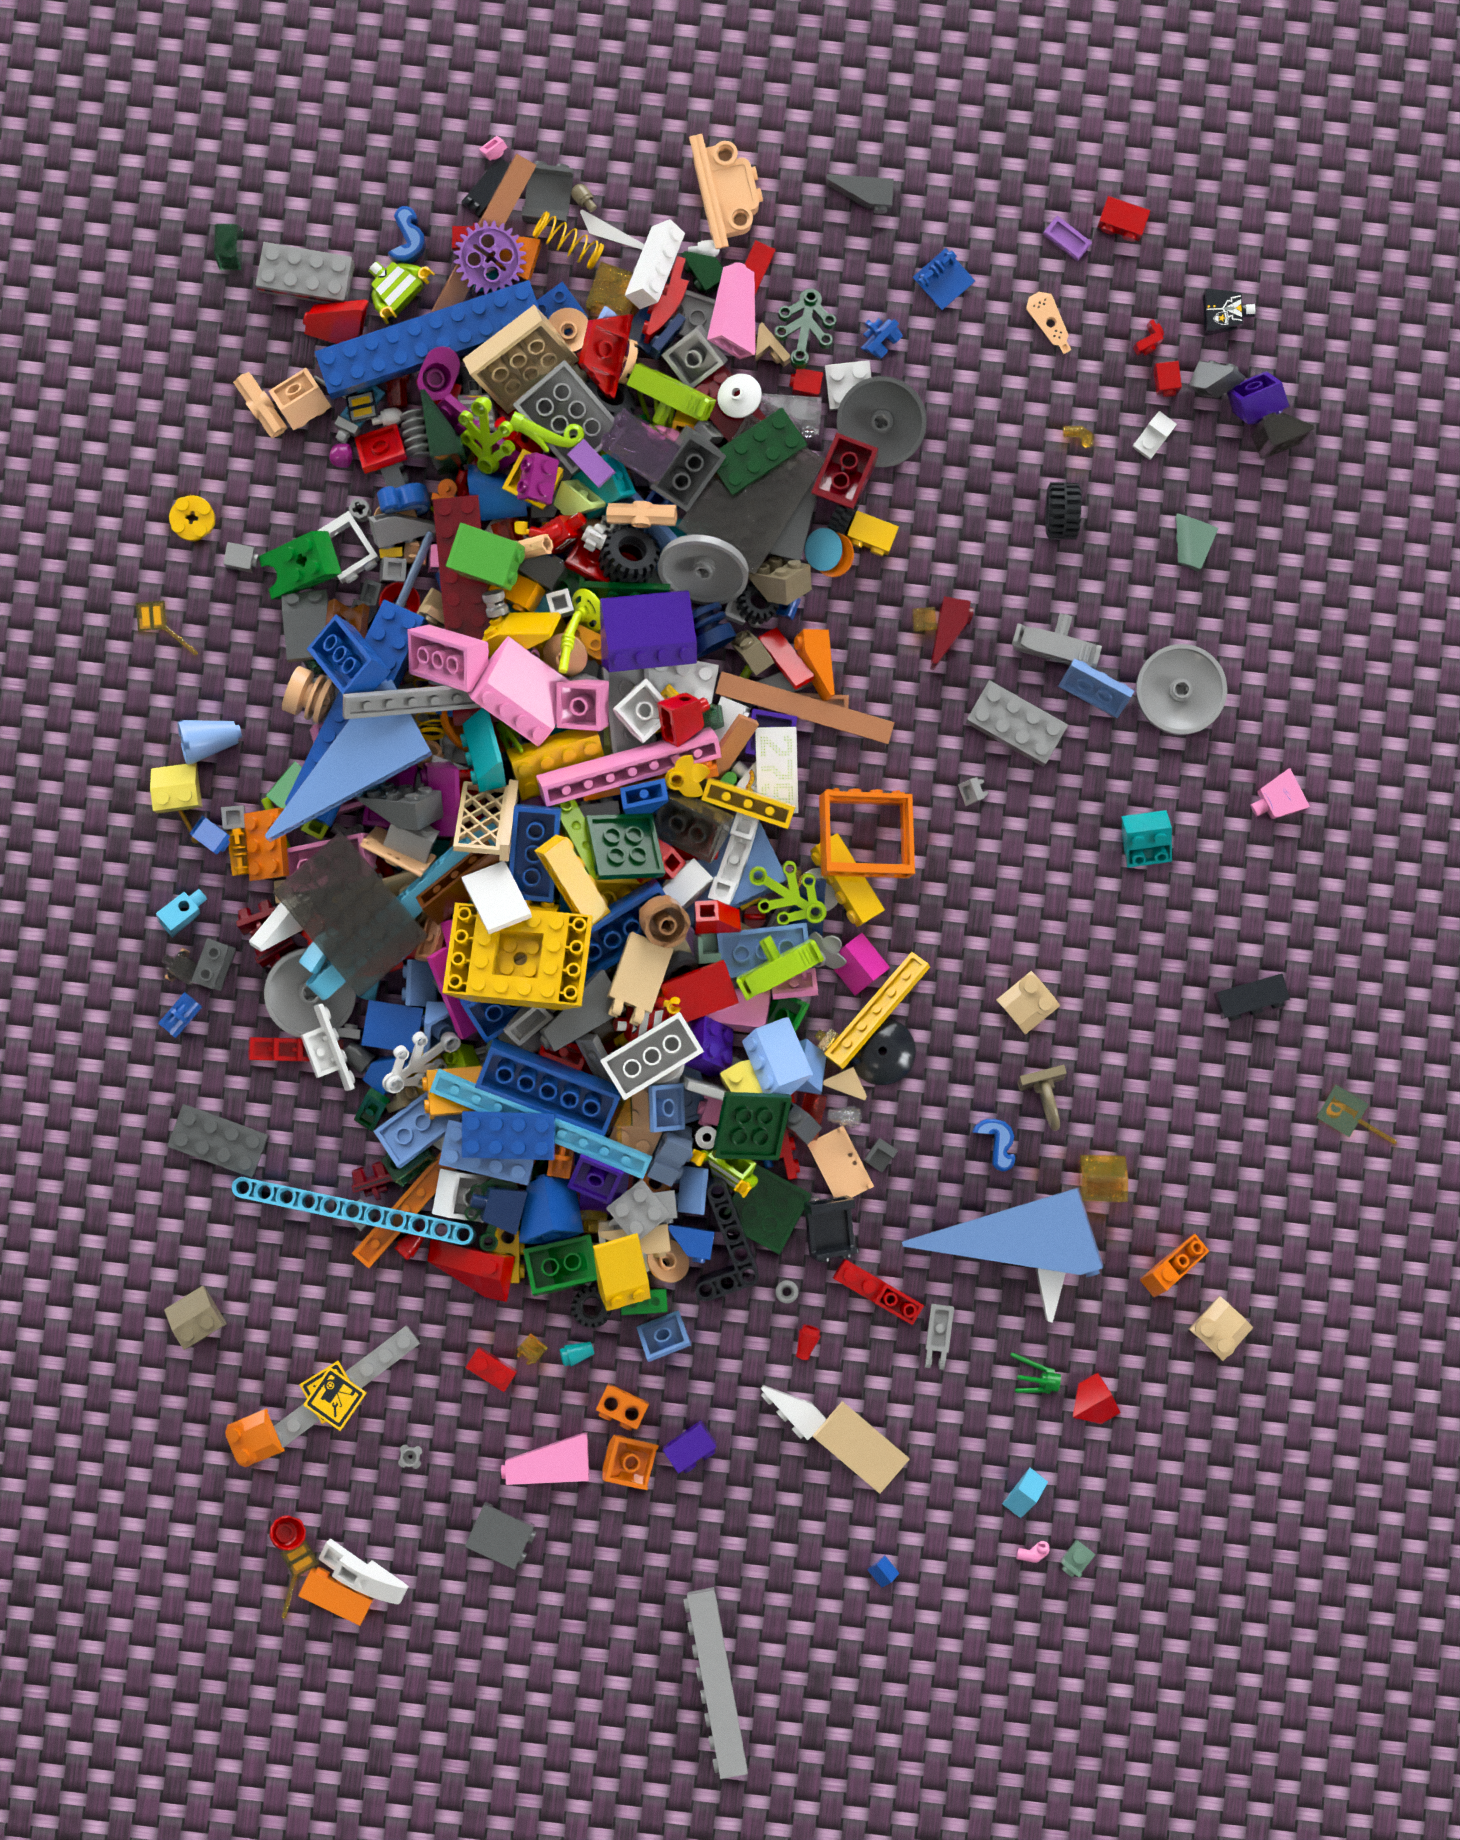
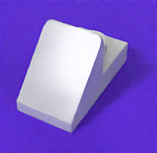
M1159 411L1132 448L1151 460L1177 424Z

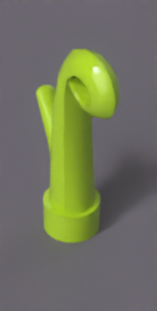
M516 411L510 421L514 428L513 431L527 435L546 453L549 452V448L545 442L570 448L575 447L581 442L585 435L581 426L570 424L566 427L564 437L532 422L525 418V415ZM576 431L578 435L576 438L571 439L569 433Z

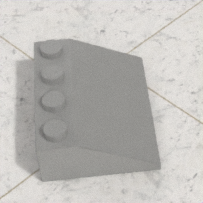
M565 360L513 404L519 413L525 415V418L564 437V431L568 425L578 424L584 430V439L598 454L624 431L621 425ZM576 431L569 433L571 439L576 438L578 435ZM545 442L572 476L581 470L567 455L574 447H560Z

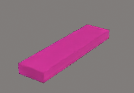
M443 947L427 957V960L459 1039H465L476 1032L477 1029L462 1007L459 999L442 993L449 949L448 947Z

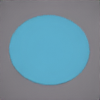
M819 528L813 531L807 538L805 556L813 568L827 571L835 567L841 559L842 543L839 536L831 529Z

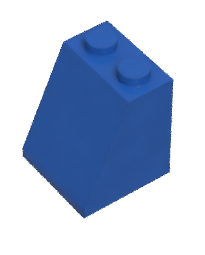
M471 464L468 465L467 476L469 494L479 496L481 521L528 516V508H531V504L525 500L517 499V496L502 489L509 475L500 472L484 474L477 465Z
M368 1000L361 1045L394 1050L396 1047L403 1045L409 1053H412L415 1046L412 1037L415 1033L420 1032V1027H424L425 1014L423 1013V1008Z
M547 1174L536 1176V1180L529 1182V1185L526 1187L527 1197L522 1214L519 1235L520 1243L545 1245L584 1233L577 1191L567 1188L570 1179L549 1177Z

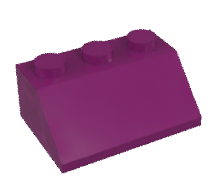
M450 761L423 763V770H420L421 783H424V787L428 786L432 790L441 791L443 818L429 825L433 829L440 831L438 834L440 836L455 837L460 807L459 769Z

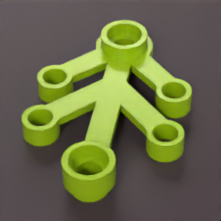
M478 397L471 404V410L479 417L480 430L473 423L474 417L472 413L463 411L458 416V421L467 430L460 435V440L478 457L477 466L479 470L484 474H491L498 470V461L505 456H510L515 450L514 443L510 440H505L500 445V449L492 454V445L501 438L508 437L514 428L510 422L503 421L498 426V430L490 435L488 413L491 411L492 403L487 397ZM475 439H477L479 443L482 445V449L474 441Z
M786 861L783 864V872L787 875L789 889L767 876V871L761 866H755L750 870L749 879L752 884L757 886L764 884L783 897L773 900L767 898L760 899L758 901L760 912L767 913L772 909L797 905L803 909L791 913L785 910L779 911L777 913V922L780 925H787L791 921L807 919L811 923H819L826 917L825 905L817 901L814 886L816 880L813 874L806 873L802 876V884L807 889L808 901L800 897L795 874L797 867L793 861ZM787 865L794 866V870L791 872L786 871L785 868ZM760 871L762 872V877L755 878L754 873ZM806 877H811L813 882L806 884L804 880ZM767 902L769 907L762 909L760 907L761 903ZM813 908H818L819 913L813 915L811 913V910ZM785 914L788 916V919L781 921L779 919L780 915Z

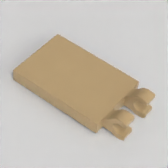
M634 932L629 933L607 995L608 998L613 999L608 1015L617 1018V1016L621 1015L623 1004L634 1008L629 1023L635 1026L642 1024L644 1013H652L674 950L673 948H663L654 945L646 937Z

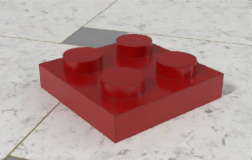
M397 423L354 437L365 474L407 460Z

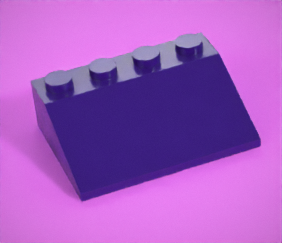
M688 590L600 599L602 666L608 672L697 663V641Z

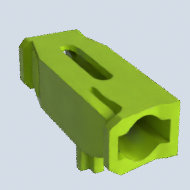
M642 363L635 364L627 382L628 386L660 401L652 421L662 426L665 425L672 407L700 421H707L716 403V399Z
M770 935L759 941L768 961L736 977V982L747 1001L824 961V958L813 939H809L780 954Z

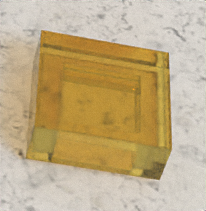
M935 607L912 609L914 632L937 630Z

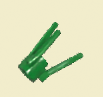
M1013 1352L1010 1354L1011 1357L1046 1372V1374L1042 1373L1040 1378L1018 1375V1380L1039 1383L1040 1387L1016 1388V1393L1050 1394L1051 1391H1059L1061 1374L1055 1373V1369L1047 1368Z

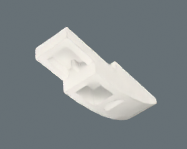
M332 1539L326 1542L318 1558L334 1570L332 1577L364 1595L381 1601L400 1604L409 1587L374 1561L368 1564L364 1563Z

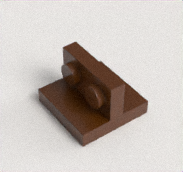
M334 598L328 601L325 626L335 615H338L353 625L365 639L370 607L362 603L350 609Z

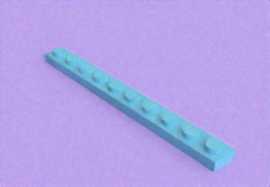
M438 1069L429 1091L475 1111L541 1113L475 1088V1083L441 1069ZM555 1118L556 1144L638 1178H644L652 1156Z

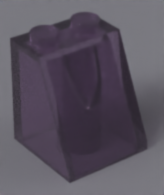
M624 408L614 418L610 431L606 432L602 437L600 448L637 474L657 485L681 446L668 434Z

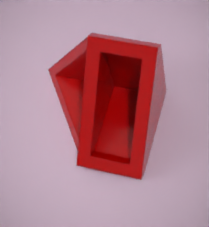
M1098 1372L1078 1383L1072 1418L1102 1424L1121 1413L1113 1395Z

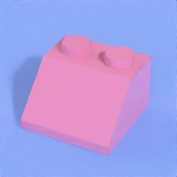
M584 679L557 682V728L601 731L609 726V681Z

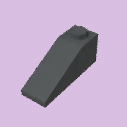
M827 174L826 185L859 205L878 214H885L887 211H891L894 179Z

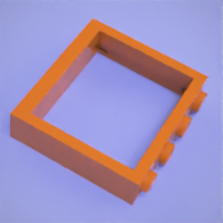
M839 788L826 789L819 796L821 876L910 878L915 874L912 794H905V792H900V790L883 793V790L879 789L870 790V792H861V789H849L848 792L840 791ZM830 803L900 806L902 864L831 862Z

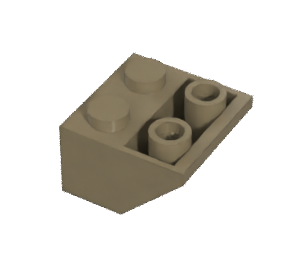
M774 556L765 563L757 565L755 569L749 572L748 578L768 602L788 605L812 590L810 564L801 563L800 560L789 561L783 560L782 557Z

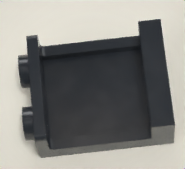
M846 1195L804 1202L810 1257L817 1260V1262L831 1261L832 1257L839 1256L841 1259L851 1258L852 1254L859 1253V1248L854 1243L851 1209L855 1208V1200Z

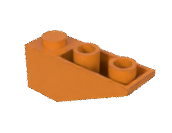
M1193 1234L1150 1269L1140 1281L1150 1294L1156 1297L1170 1289L1209 1250L1198 1236Z

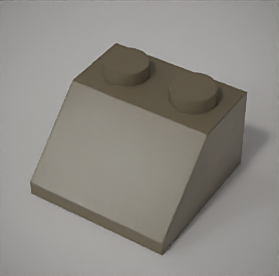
M204 1285L164 1309L170 1327L183 1350L188 1349L227 1324Z

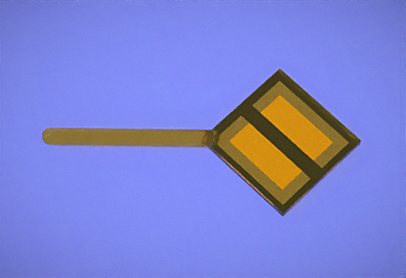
M164 600L136 603L138 631L164 629L194 655L198 654L193 647L167 626Z
M306 1538L299 1547L280 1553L292 1574L281 1616L282 1619L286 1618L297 1577L320 1564Z

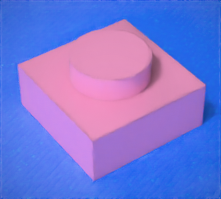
M496 136L479 148L484 157L491 161L501 157L504 150L508 147L501 138Z

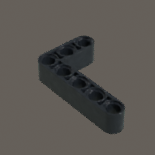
M720 1177L712 1178L708 1182L707 1194L733 1265L698 1277L695 1283V1292L701 1301H710L753 1286L759 1279L758 1266L726 1181ZM715 1186H721L724 1189L720 1194H714L711 1190ZM723 1207H729L731 1212L728 1215H723L719 1210ZM730 1228H737L739 1233L732 1236L727 1231ZM742 1248L747 1253L744 1256H737L735 1251ZM746 1269H751L755 1272L750 1277L742 1274ZM724 1277L733 1279L730 1284H723L721 1282ZM704 1284L711 1286L708 1292H703L699 1288Z

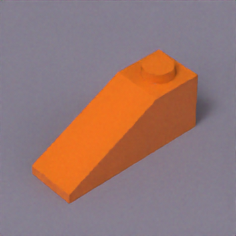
M803 629L794 639V648L814 674V680L811 682L822 701H828L835 695L829 630Z

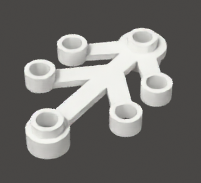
M423 1032L415 1033L412 1037L415 1046L408 1066L403 1069L404 1061L409 1057V1051L405 1046L400 1045L394 1049L393 1054L396 1060L392 1072L387 1074L382 1081L383 1088L390 1093H398L404 1086L422 1088L421 1079L426 1077L425 1073L427 1070L447 1069V1064L443 1059H436L433 1063L427 1062L444 1050L449 1053L456 1051L461 1045L458 1036L453 1032H445L440 1038L441 1041L422 1055L424 1046L428 1043V1038L425 1037L426 1035ZM412 1073H417L414 1077H408Z

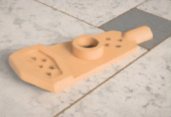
M1038 292L1029 297L1026 307L1028 313L1053 345H1059L1063 354L1069 352L1071 348L1066 341L1069 335L1052 294ZM1048 320H1053L1055 326L1050 328L1047 326L1046 322Z

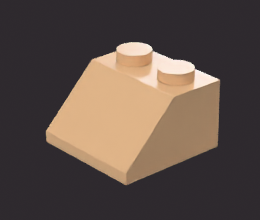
M304 368L269 390L270 395L293 431L305 426L308 421L324 414L331 407L307 368Z

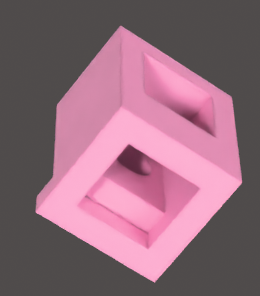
M702 1095L704 1101H700L697 1108V1114H699L698 1124L709 1127L712 1125L718 1126L723 1101Z

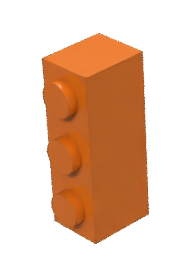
M312 1568L298 1596L360 1626L374 1598L346 1586L330 1576V1572L324 1568Z

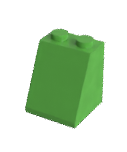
M460 523L446 567L462 577L511 591L512 585H515L518 578L517 570L519 564L523 562L525 557V547L516 541Z

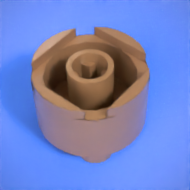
M671 896L654 897L647 901L639 910L640 927L652 944L663 948H672L681 944L687 937L686 934L688 929H690V918L681 904Z

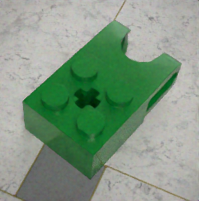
M311 531L258 557L261 567H274L277 572L276 583L269 588L271 600L282 599L284 594L298 593L305 589H310L342 574L328 531Z

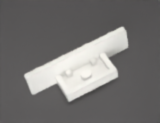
M323 1003L314 1005L313 1007L321 1027L300 1036L316 1078L337 1070L345 1091L355 1089L353 1084L355 1083V1078L352 1071H348L345 1063L347 1062L346 1054L343 1049H340L337 1042L339 1035L336 1029L332 1028L329 1021L331 1019L330 1011L326 1006L324 1007Z

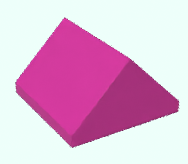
M861 933L840 949L838 953L847 962L844 966L834 969V971L854 996H856L890 967L864 934Z

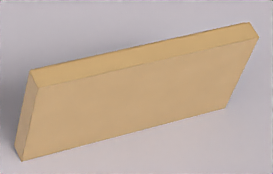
M843 1401L812 1435L878 1493H881L910 1460L908 1456Z

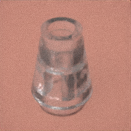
M849 1106L829 1109L828 1122L851 1128L861 1126V1108Z

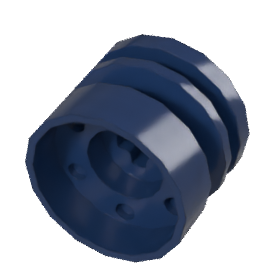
M720 602L703 605L692 611L697 641V658L722 648L737 637L731 623L719 624L726 617L725 612L717 613L722 609Z

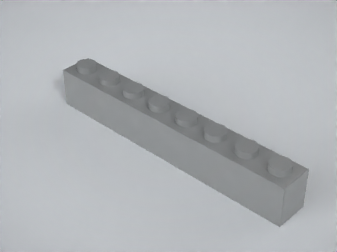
M715 1588L687 1592L684 1606L686 1613L690 1612L692 1621L688 1622L690 1636H695L696 1644L692 1645L694 1659L699 1658L700 1667L696 1668L698 1682L703 1681L704 1690H700L702 1704H707L708 1713H704L706 1726L711 1727L713 1735L709 1736L710 1748L716 1751L717 1758L713 1759L715 1773H720V1779L748 1774Z

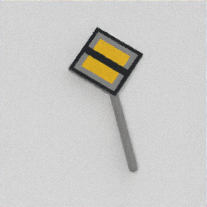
M318 376L313 377L314 380L326 387L324 380ZM374 390L342 396L347 402L350 422L356 423L378 418Z

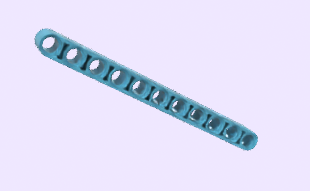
M494 823L485 826L490 831L498 828ZM481 830L473 833L477 838L485 835ZM468 837L459 841V843L463 844L472 842ZM491 839L488 840L493 846L496 844ZM453 846L449 848L428 868L422 877H418L348 941L337 952L335 957L332 956L323 964L319 973L313 974L306 982V985L320 999L326 1000L423 911L416 897L471 852L453 851Z
M245 1177L237 1178L232 1184V1191L239 1198L460 1245H470L476 1239L475 1229L470 1225ZM243 1182H247L249 1185V1190L245 1194L240 1192V1185ZM268 1186L271 1194L268 1198L264 1199L262 1197V1190ZM290 1191L293 1199L287 1204L284 1202L283 1196L286 1192ZM309 1196H313L315 1199V1204L311 1208H308L305 1204L306 1198ZM334 1200L337 1208L333 1213H330L327 1205L330 1201ZM353 1205H356L359 1208V1213L356 1217L352 1218L349 1210ZM374 1210H379L381 1213V1218L378 1222H373L371 1219V1214ZM400 1214L403 1217V1223L401 1226L396 1227L393 1219L396 1215ZM419 1219L425 1221V1228L421 1232H418L415 1228V1224ZM440 1224H445L448 1231L445 1236L441 1237L437 1232V1228ZM464 1228L470 1232L469 1239L466 1241H462L459 1237L460 1231Z

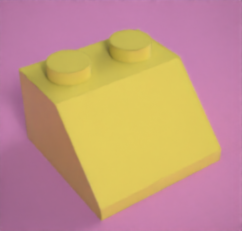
M197 763L151 769L150 792L154 812L165 813L202 808Z
M750 1060L738 1062L720 1073L721 1082L729 1092L763 1093Z

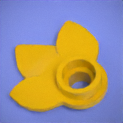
M692 755L682 756L676 761L674 768L667 771L665 775L666 785L670 789L679 790L686 797L702 796L703 790L699 782L708 776L710 769L703 764H694ZM678 775L680 779L675 781L672 777Z

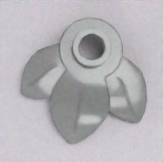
M813 932L808 937V939H813L816 942L824 958V961L813 967L826 965L836 969L846 964L847 960L838 953L842 947V942L838 937L831 935L822 938L817 932Z

